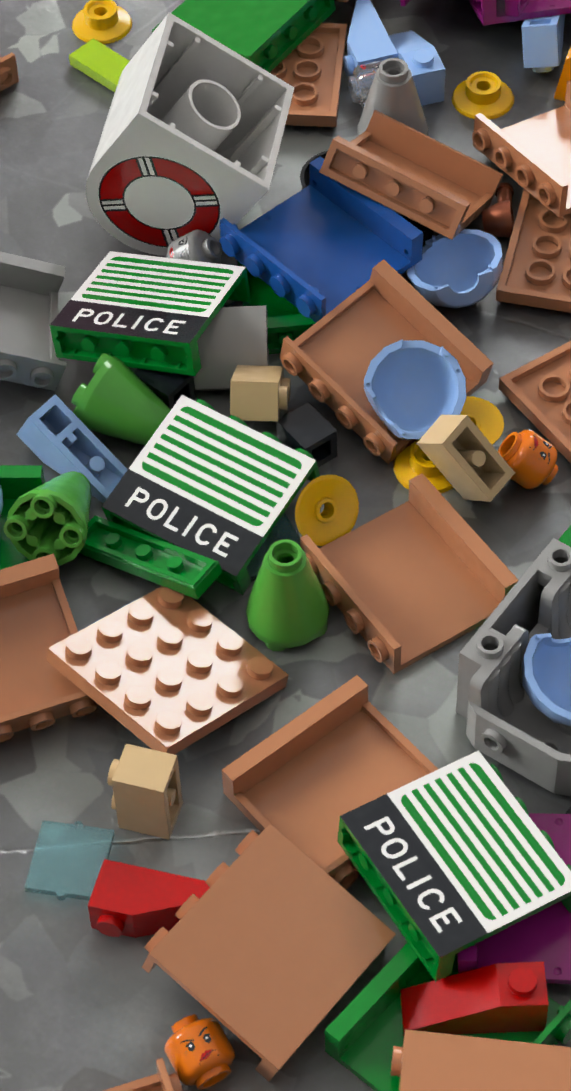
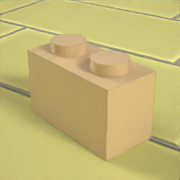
M237 365L230 381V415H234L243 421L278 422L281 410H287L288 401H290L291 378H284V366Z
M440 415L416 443L464 500L491 502L515 474L513 469L468 415Z
M125 744L120 760L114 759L108 773V785L113 787L111 807L116 810L119 828L170 840L183 804L178 757L166 752Z

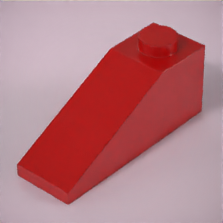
M104 859L88 903L91 927L110 937L124 935L137 938L156 934L162 927L170 931L180 920L175 914L192 894L200 899L210 887L204 880Z
M544 961L496 963L444 977L436 982L433 980L400 990L403 1037L405 1029L456 1035L543 1031L546 1028L549 1003Z

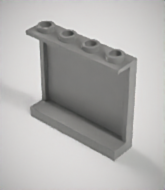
M0 251V380L55 391L67 367V362L60 361L56 357L49 325L58 315V291L65 278V266Z

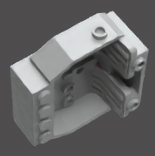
M553 538L459 652L456 713L467 718L466 736L475 749L554 794L571 796V726L555 723L542 714L532 704L522 682L521 664L530 638L534 634L551 633L553 639L571 637V547Z

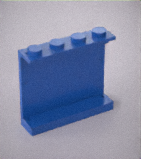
M321 156L309 163V186L239 230L236 224H231L225 218L219 220V242L224 253L238 260L247 268L251 275L262 279L279 297L287 299L297 307L304 317L311 318L314 322H318L368 282L373 267L383 259L399 274H402L420 262L423 255L422 231L394 210L321 174L320 169L324 162V158Z

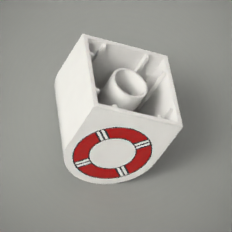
M169 12L126 65L119 78L86 183V199L93 216L117 240L134 249L153 255L167 256L168 246L173 240L197 229L207 232L219 242V220L225 218L231 224H237L270 188L294 87Z

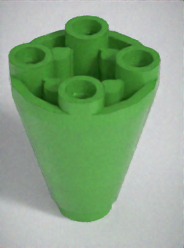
M103 353L93 368V374L95 375L88 385L82 383L76 390L71 401L76 406L73 413L90 431L145 446L171 409L122 360Z
M71 471L63 473L18 497L8 511L7 521L4 523L3 528L5 535L11 540L18 552L29 560L54 554L58 565H63L75 559L85 545L88 532L92 494L89 480L83 474Z
M289 539L274 542L265 553L246 607L249 628L272 651H283L286 648L305 645L324 635L328 627L329 605L326 595L306 553L298 543Z

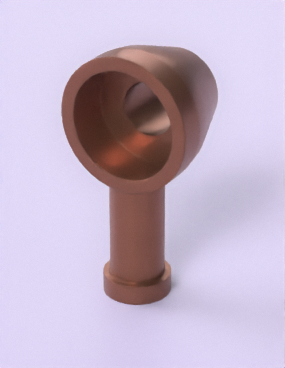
M506 182L500 183L495 192L497 203L482 211L484 232L502 238L511 237L515 223L512 209V196L514 192L511 184Z

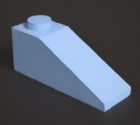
M356 0L347 39V55L343 56V67L347 77L352 76L357 88L361 89L372 85L378 69H374L373 66L380 65L382 61L388 58H398V53L371 0ZM362 64L365 65V66H366V68H365L366 70L362 69V68L360 67V65H362Z
M565 14L524 20L521 26L524 68H533V72L542 73L552 71L554 67L559 66L562 59Z
M412 30L389 35L398 53V58L404 60L411 70L421 105L444 101L445 67L435 47Z
M56 394L28 417L16 434L44 464L59 474L71 471L83 474L90 482L91 495L102 503L106 501L128 470Z

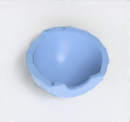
M464 229L453 240L441 234L433 235L431 239L425 241L426 245L423 247L422 260L407 270V276L414 288L433 305L446 308L472 306L483 300L497 284L503 270L501 243L492 234L475 229Z
M402 339L385 346L371 360L364 378V391L378 417L395 436L403 440H420L440 415L461 414L466 400V378L457 359L443 346L439 347L424 340L403 341Z
M551 633L534 634L530 638L521 664L523 687L532 704L542 714L555 723L571 726V637L553 639Z

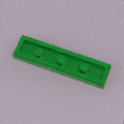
M96 515L89 521L86 542L79 554L197 600L223 572L220 563L216 560Z

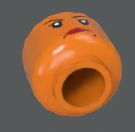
M532 430L510 433L498 449V453L515 472L510 479L525 489H534L541 484L547 485L557 474L558 465H556L558 453L556 448Z
M192 1014L179 1020L171 1027L174 1034L168 1039L164 1049L175 1072L178 1074L179 1080L184 1085H196L198 1090H203L219 1083L230 1075L232 1071L229 1066L235 1059V1051L216 1019L203 1018L199 1020L196 1014Z

